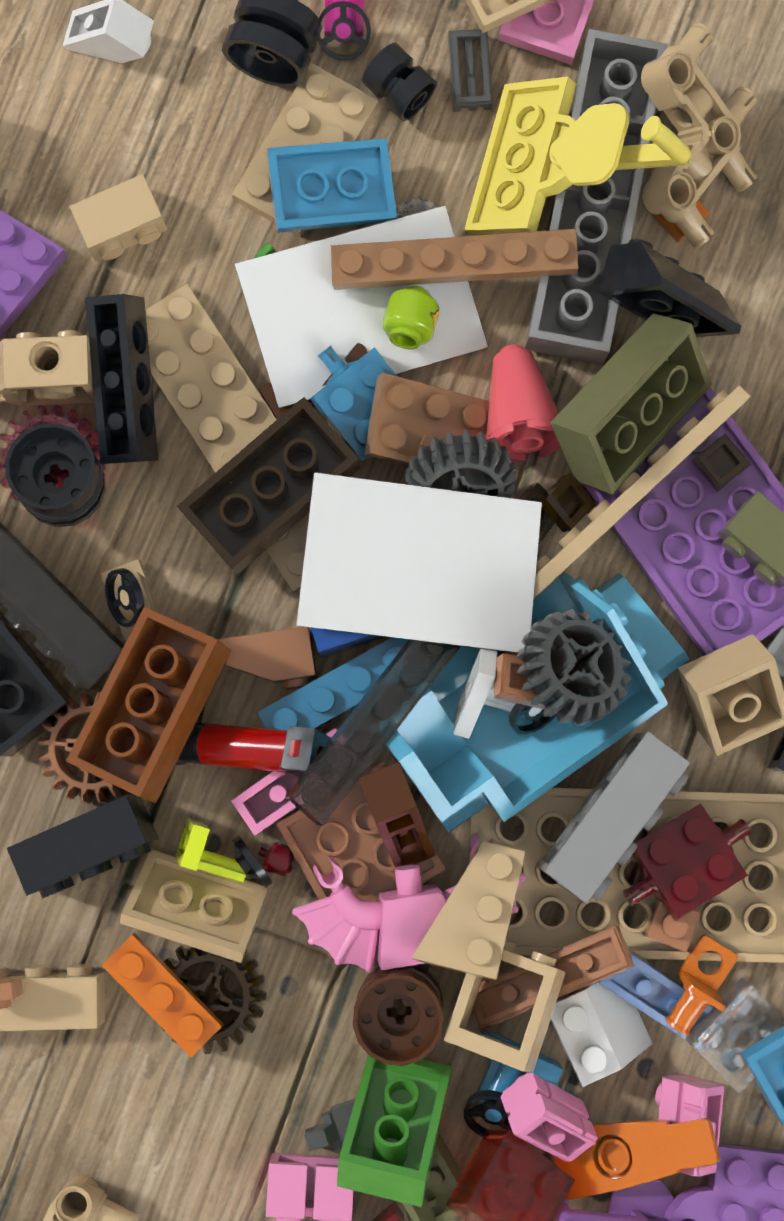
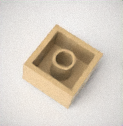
M754 634L677 667L696 728L716 756L784 726V689L776 660Z

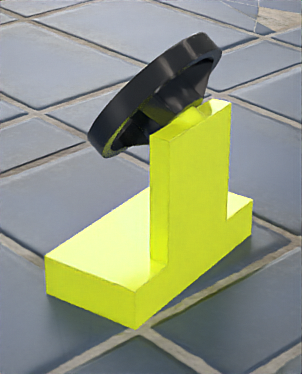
M187 817L175 854L180 866L195 871L197 869L243 883L246 876L249 879L256 878L262 882L265 888L273 883L239 835L232 840L234 843L235 859L204 850L210 831L209 827L201 820Z

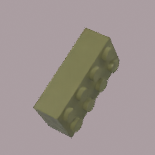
M653 313L550 422L570 469L578 482L613 495L712 385L692 323Z

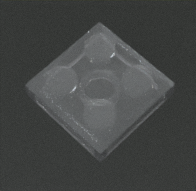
M743 977L722 998L727 1006L722 1012L714 1007L694 1028L690 1035L685 1038L700 1056L739 1094L755 1078L740 1052L784 1026V1019Z

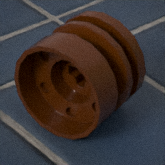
M420 965L381 970L380 966H377L365 977L355 1002L353 1028L357 1041L370 1057L387 1065L405 1066L423 1059L435 1048L442 1034L443 996L439 983L427 969ZM402 999L403 1005L407 1006L405 1014L397 1015L396 1008H393L394 1000Z

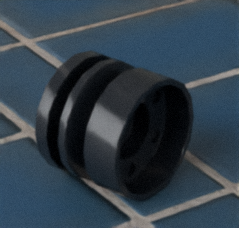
M59 423L38 424L22 432L10 446L5 459L6 480L17 499L41 523L54 527L74 526L89 519L101 506L106 492L105 473L87 439L74 428ZM64 475V486L56 488L55 485L58 484L57 477Z

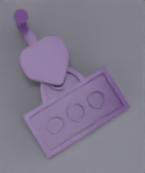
M719 1143L718 1152L720 1160L717 1163L716 1173L709 1174L708 1185L691 1187L678 1194L676 1198L672 1196L664 1183L658 1179L626 1189L612 1191L610 1193L608 1213L570 1209L569 1200H563L560 1192L550 1193L546 1197L545 1209L555 1221H691L690 1219H693V1221H784V1151Z

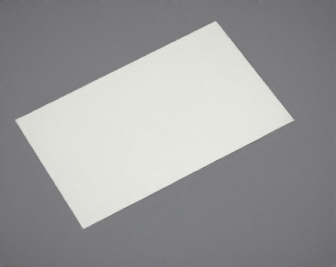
M446 206L235 264L279 408L297 403L303 397L308 400L325 387L322 385L332 373L318 355L330 345L345 365L347 362L344 358L357 343L364 345L367 352L375 347L395 374L488 347L468 281L334 290L332 286L331 245L455 237ZM409 286H420L425 288L439 305L437 324L433 338L427 344L413 350L403 349L395 346L389 340V337L383 330V318L389 297L395 291Z
M314 473L296 626L519 653V650L525 647L521 642L524 635L531 631L542 502Z

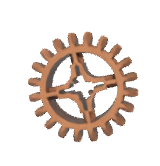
M98 692V693H97V695H96V697H95L94 705H95V703H96V701H97V699H98V697H99V695H100L101 692ZM88 693L80 694V707L72 698H69L71 704H68L66 707L68 713L56 714L54 717L58 720L56 725L54 723L43 725L44 730L52 732L50 738H38L37 744L48 746L49 753L39 754L37 756L38 761H51L52 766L42 772L43 776L51 777L58 774L59 777L52 785L54 790H61L69 784L66 791L67 799H74L81 790V801L83 804L91 803L94 791L99 803H106L108 801V789L115 798L122 797V788L105 780L96 783V776L83 769L80 770L84 772L82 780L67 766L63 750L71 752L77 739L65 738L66 734L76 721L89 715L94 707Z

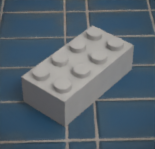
M649 731L635 734L537 865V868L587 904L591 897L597 901L609 887L612 879L608 877V874L616 863L623 866L635 852L638 845L633 840L643 828L649 831L662 815L663 810L659 805L669 793L675 796L686 783L689 775L684 771L690 765V762Z

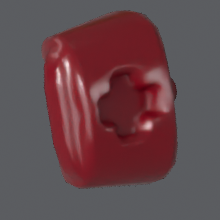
M275 842L269 850L263 847L259 850L258 855L264 857L262 868L266 872L286 877L293 871V853L288 846Z

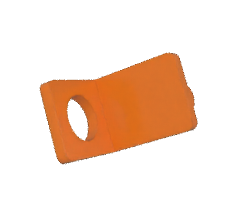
M705 934L700 936L677 972L684 984L685 991L670 1015L665 1019L672 1028L685 1036H689L690 1031L707 1005L714 1006L722 1012L727 1006L717 993V990L738 959L736 953ZM706 951H715L721 956V966L714 973H704L698 967L699 957Z

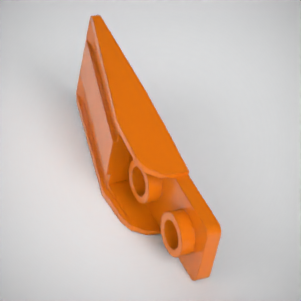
M703 1118L670 1124V1120L651 1119L593 1125L598 1137L594 1145L571 1162H565L553 1155L562 1199L567 1201L622 1190L679 1173L682 1169L718 1163L720 1156L711 1120Z

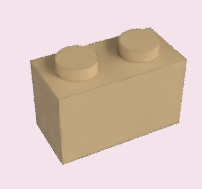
M143 174L69 206L95 262L101 259L106 261L115 259L123 254L124 249L137 243L142 245L157 240L162 232L167 231L165 222Z

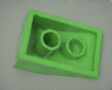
M369 1055L367 1056L338 1159L337 1187L422 1207L452 1071L451 1065L421 1059L418 1062L405 1066L387 1065Z

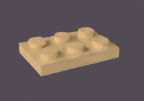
M151 849L121 913L120 924L242 963L265 901L268 887L265 888L263 885L244 880L243 883L197 869L195 871L180 866L176 857Z

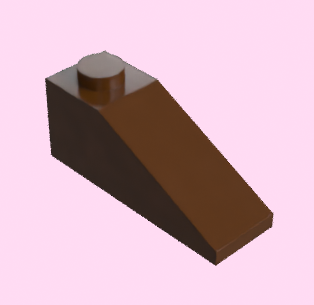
M400 763L379 765L371 769L367 775L358 778L375 824L395 868L401 865L417 864L434 857V850Z

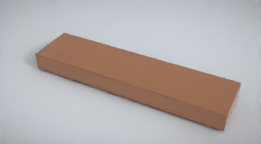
M619 926L610 927L546 955L557 959L554 968L566 972L557 999L635 967ZM516 967L498 975L497 981L488 979L481 982L472 1008L479 1028H489L532 1010L544 976L521 967Z

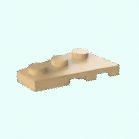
M483 842L411 957L412 960L497 981L526 851Z

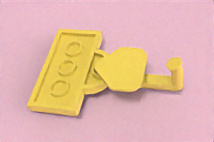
M569 77L505 84L464 231L471 236L535 232L538 229L546 197L560 194L571 185L601 184L608 180L615 170L688 165L692 159V153L687 145L661 123V119L658 116L650 117L644 123L641 130V138L644 141H652L653 144L623 146L629 125V114L620 104L594 105L587 109L577 120H574L569 116L577 84Z

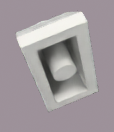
M103 0L72 11L62 47L70 51L118 63L143 58L151 45L150 34L154 20L123 0Z

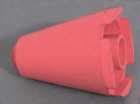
M521 345L505 346L493 358L486 439L496 437L500 446H506L512 462L527 461L526 454L539 451L540 458L548 456L561 449L550 424L559 414V411L533 353Z

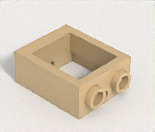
M506 941L502 961L544 976L521 1047H515L466 1028L483 977L467 973L444 1041L520 1071L534 1072L566 972L554 968L557 959L535 951L531 952L530 959L514 953L517 945Z

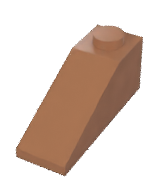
M304 626L218 639L231 650L224 665L225 667L274 683L284 682L285 689L301 688L309 684L308 679L317 678L309 627Z

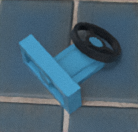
M482 1029L480 1032L515 1047H521V1044L489 1029ZM539 1053L534 1072H523L491 1059L478 1092L472 1094L466 1102L464 1119L467 1125L476 1134L490 1140L501 1141L513 1138L515 1135H513L501 1100L503 1091L511 1086L517 1078L526 1073H534L544 1080L557 1085L563 1072L562 1066L558 1061ZM475 1102H482V1104L470 1108V1106ZM472 1117H482L487 1123L499 1125L504 1131L486 1129L479 1125Z

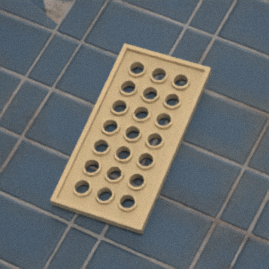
M551 788L514 815L523 824L522 834L514 840H507L501 835L500 823L502 819L490 805H487L470 817L469 840L474 834H478L479 845L477 851L483 842L489 843L491 838L494 844L526 851L522 873L526 875V879L519 887L516 902L521 907V915L516 922L510 923L506 938L507 942L517 945L515 954L531 956V952L535 951L547 955L610 927L619 926L628 949L643 959L686 960L700 936L705 934L735 952L738 956L736 962L784 963V794L679 791L675 796L669 793L659 805L663 813L649 831L646 830L645 836L700 803L714 823L721 822L727 828L738 822L739 819H743L747 824L735 831L734 834L748 826L751 828L757 823L764 824L769 831L768 842L761 847H755L750 842L749 835L732 845L734 854L746 873L749 875L750 870L754 866L763 865L769 873L768 883L763 888L755 889L749 883L747 876L695 908L694 910L701 912L687 952L644 935L657 901L653 894L636 903L644 908L645 919L643 923L637 927H629L625 924L623 912L630 905L628 900L641 892L639 890L627 898L623 894L624 889L632 886L625 881L623 873L627 864L636 861L633 855L623 866L616 863L608 874L612 881L607 890L597 901L592 897L588 901V903H599L604 910L602 921L595 926L586 925L581 918V912L586 903L575 897L557 882L548 883L542 879L537 865L555 842L548 841L543 837L541 833L542 823L547 818L557 817L562 821L565 829L594 789ZM469 848V864H470L471 861H472V856H471V852H470V848ZM548 901L558 902L563 911L560 921L553 925L543 923L539 915L540 908ZM722 906L728 915L727 923L720 929H711L707 924V913L712 907ZM763 907L768 912L769 922L764 929L755 931L748 923V916L753 909ZM706 951L699 957V960L721 961V956L715 951Z

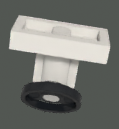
M480 648L456 707L453 734L469 739L484 704L509 711V724L516 733L522 735L531 734L542 729L557 714L551 717L542 716L540 718L544 709L493 698L497 651ZM522 715L527 719H532L533 723L518 726L517 719Z

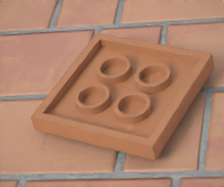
M384 761L372 767L371 769L379 765H385ZM371 769L276 823L319 900L329 897L332 890L331 888L323 887L314 874L313 866L316 865L322 875L330 874L333 870V865L328 856L333 857L342 869L343 879L341 882L343 885L347 884L359 899L378 902V894L380 892L397 889L395 866L375 824L358 779L367 775ZM434 848V857L417 863L420 867L421 883L446 870Z

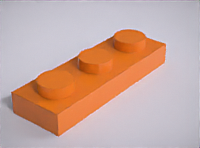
M133 933L101 965L191 1058L223 1026L222 1021L136 933Z

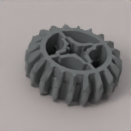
M465 429L461 436H453L448 431L445 439L439 440L432 436L430 446L419 445L417 455L410 456L409 468L406 469L405 482L406 485L511 498L512 494L516 492V469L506 446H500L496 437L486 439L482 431L472 437Z
M574 609L565 610L562 613L559 611L552 612L544 620L540 619L534 623L530 629L531 631L524 635L521 642L525 647L520 649L516 656L524 664L519 667L516 673L527 677L528 681L523 684L521 690H532L535 697H533L531 705L542 703L545 706L544 717H551L557 714L559 724H567L572 721L574 726H582L588 722L595 723L603 719L604 715L614 712L616 707L619 706L618 702L623 700L625 695L628 694L624 686L632 678L623 670L628 668L631 661L621 657L620 653L624 650V645H617L613 640L615 632L612 630L606 632L603 629L604 618L596 619L592 622L589 611L581 612L577 615ZM579 659V663L576 666H574L576 661Z

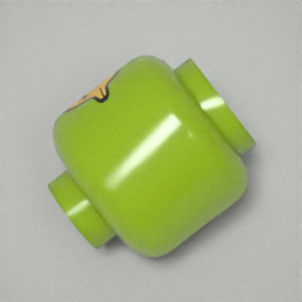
M409 286L397 290L389 297L383 318V330L395 346L408 350L417 349L421 345L427 344L433 338L439 316V305L423 287Z

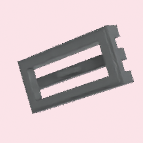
M481 29L449 31L448 44L453 112L461 111V108H469V111H475L477 107H484V110H492L493 98L488 31L482 33ZM464 40L468 97H461L457 41ZM472 40H479L483 96H476Z

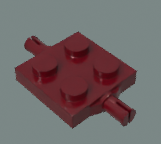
M700 803L635 842L638 846L633 856L640 866L643 879L623 890L625 898L640 890V893L628 900L631 906H635L636 903L653 894L664 903L674 921L678 920L748 876L736 858L732 845L751 835L750 827L748 826L734 834L735 831L747 824L743 819H739L738 822L722 831L714 824Z

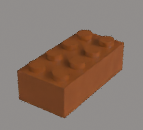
M144 606L66 762L140 798L157 803L231 650L218 639Z

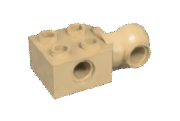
M66 330L58 332L57 337H41L38 333L23 332L18 333L16 338L1 340L0 403L23 408L94 405L95 399L88 336L83 335L79 331Z

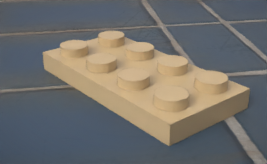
M310 63L303 83L295 88L232 193L233 200L275 223L266 154L267 148L358 141L379 108V100ZM305 230L290 232L299 237H302Z

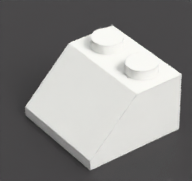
M599 982L563 996L556 1001L551 1022L582 1087L623 1069L653 1044L637 1008Z

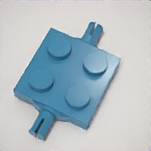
M330 345L318 357L333 375L329 378L326 386L313 395L310 400L334 431L358 456L359 461L363 462L369 457L364 455L377 375L387 373L396 376V374L375 347L359 360L345 365Z

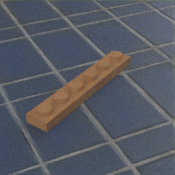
M576 229L331 245L332 286L334 290L578 274Z

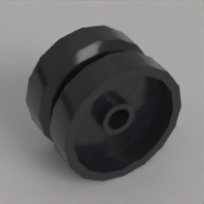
M239 0L233 17L235 23L229 26L221 51L225 58L241 72L266 84L279 87H296L301 85L311 61L309 54L314 52L323 28L319 17L298 0Z

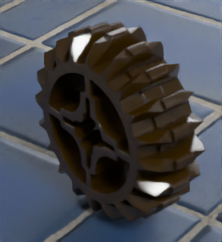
M180 946L175 950L180 963L170 957L164 963L205 1005L206 1002L203 1001L205 995L201 996L200 991H205L214 981L215 977H217L214 987L217 989L215 994H220V999H215L208 1008L212 1012L218 1010L229 1012L231 1009L240 1013L232 1022L222 1026L203 1045L204 1053H211L215 1040H217L219 1049L222 1052L229 1049L228 1036L236 1044L240 1045L244 1041V1035L240 1027L250 1033H253L256 1029V1024L248 1016L261 1018L264 1013V1009L253 1004V1002L265 1001L267 998V992L254 990L255 986L264 983L265 977L263 974L253 977L249 974L258 966L257 960H251L244 965L243 963L191 947L192 954L190 955L186 948ZM204 961L215 962L207 979L197 980L191 978L187 980L181 978L185 969L193 964ZM226 967L232 970L238 977L243 989V999L237 998V994L231 992L225 986Z

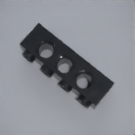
M128 294L87 297L85 299L100 464L158 460L145 298Z

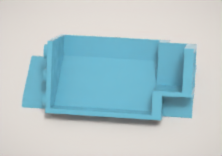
M563 572L533 600L531 628L534 623L540 619L544 620L552 612L574 609L578 615L581 612L589 611L592 622L596 619L604 618L603 629L606 632L609 630L614 631L615 636L613 640L617 645H624V650L620 653L621 657L631 661L628 668L623 670L632 678L624 686L628 694L625 695L623 700L618 702L619 706L616 707L614 712L604 715L603 719L595 723L588 722L582 726H574L573 722L570 721L567 724H559L556 715L542 729L531 734L522 735L516 733L509 724V711L484 704L470 738L454 735L456 707L480 649L477 647L455 645L425 666L423 670L403 682L413 699L378 723L374 728L448 833L487 805L494 809L503 822L507 821L668 705L666 698L660 690L665 686L663 679L676 671L677 667L684 665L690 660L683 648L623 575L618 573L591 592L582 578L574 579ZM522 715L517 719L518 726L533 723L532 719H527Z

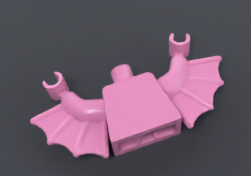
M474 834L469 840L472 859L476 855L479 845L478 834ZM491 838L489 843L494 844L493 839ZM328 856L333 865V870L330 874L322 875L316 865L313 866L314 874L319 883L325 888H331L332 893L329 897L296 907L292 910V914L297 916L308 930L309 945L315 944L326 949L333 957L336 965L355 964L365 969L368 973H371L374 969L375 955L381 970L424 964V962L412 960L411 957L456 885L445 891H441L436 884L422 885L419 865H401L394 869L397 889L380 892L378 894V902L359 899L347 884L343 885L341 882L343 879L342 869L333 857ZM521 873L518 889L526 879L524 873ZM516 899L512 914L517 913L519 910L516 905Z

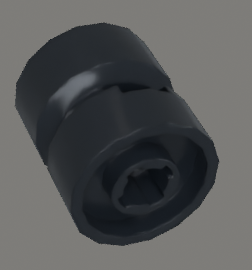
M396 42L383 48L374 57L362 77V82L378 98L386 97V106L402 121L409 120L415 116L429 101L437 87V81L421 66L413 67V58Z

